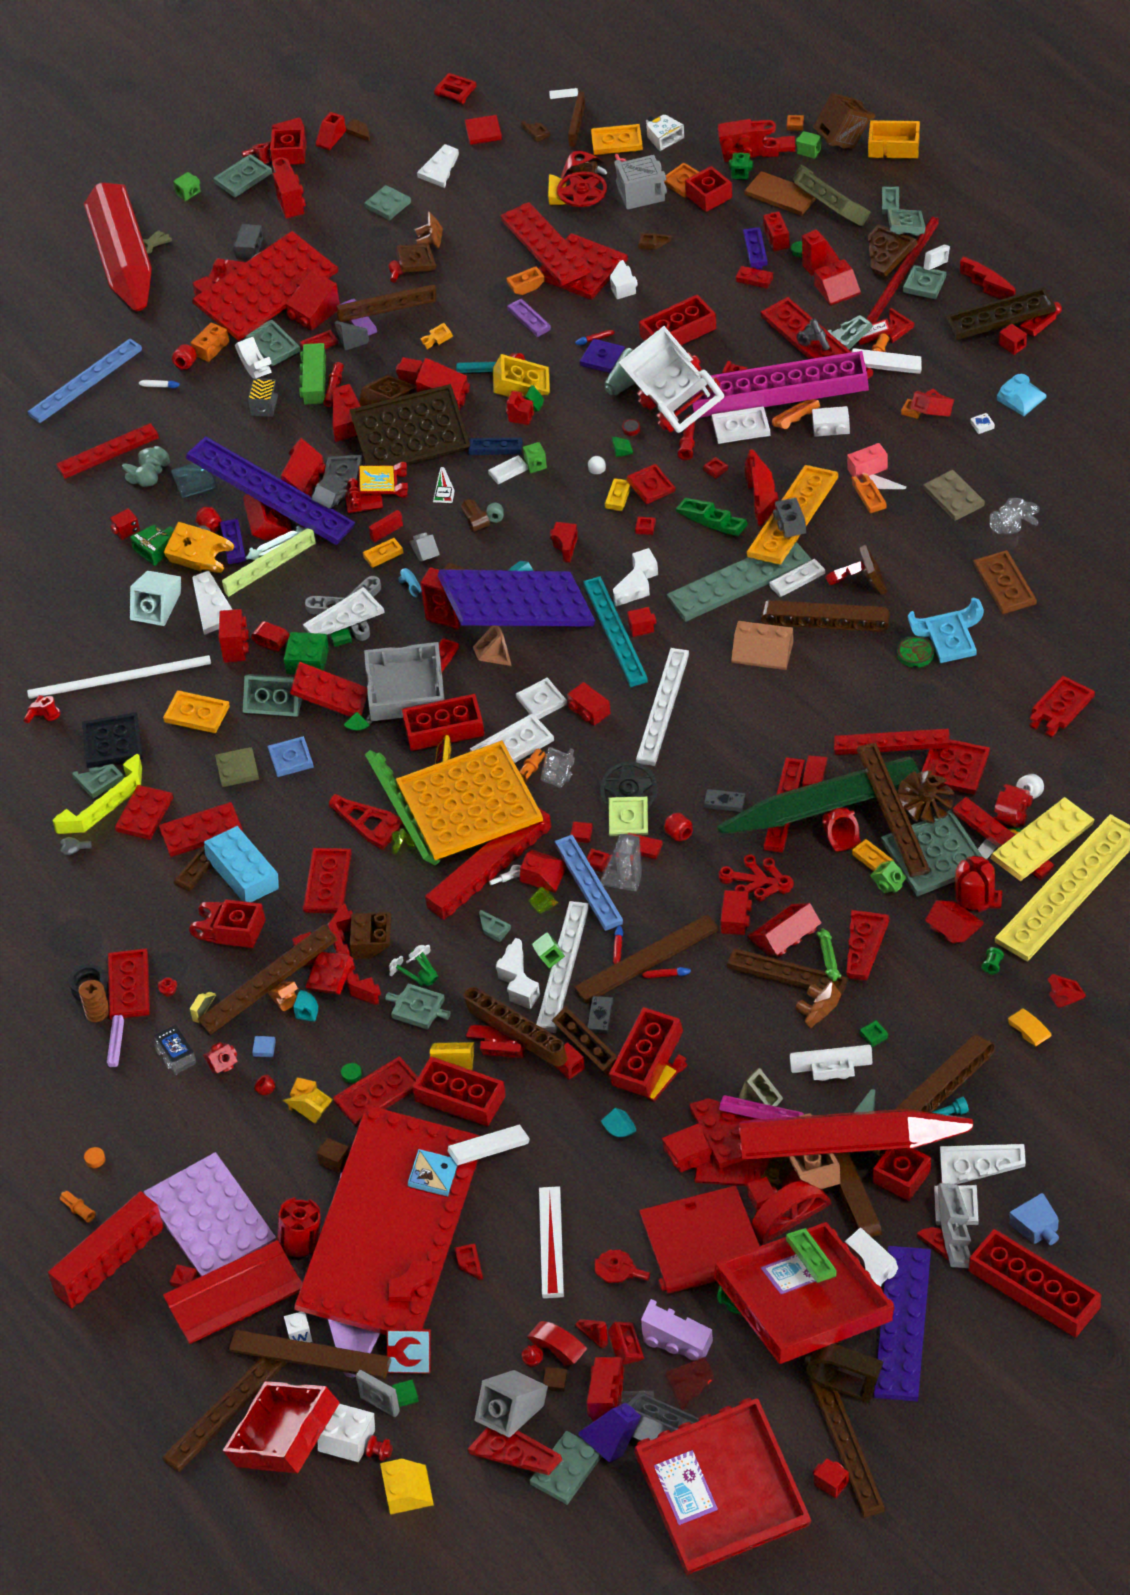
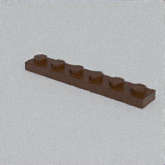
M433 284L337 305V319L339 322L436 302V287Z
M733 948L727 962V968L806 989L813 984L824 989L832 981L841 993V998L848 983V977L841 976L836 981L828 978L825 971Z

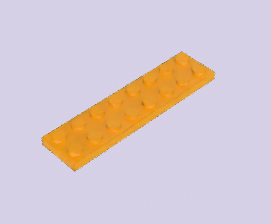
M805 465L782 498V500L797 498L806 526L838 479V472ZM772 513L748 549L747 557L781 565L800 535L785 538L783 532L779 531L778 520L774 519Z

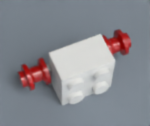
M342 1404L338 1405L317 1441L319 1452L356 1462L360 1461L365 1449L367 1457H372L373 1454L379 1455V1460L385 1461L386 1458L391 1456L393 1446L390 1445L389 1439L379 1442L377 1437L373 1435L375 1432L374 1413Z

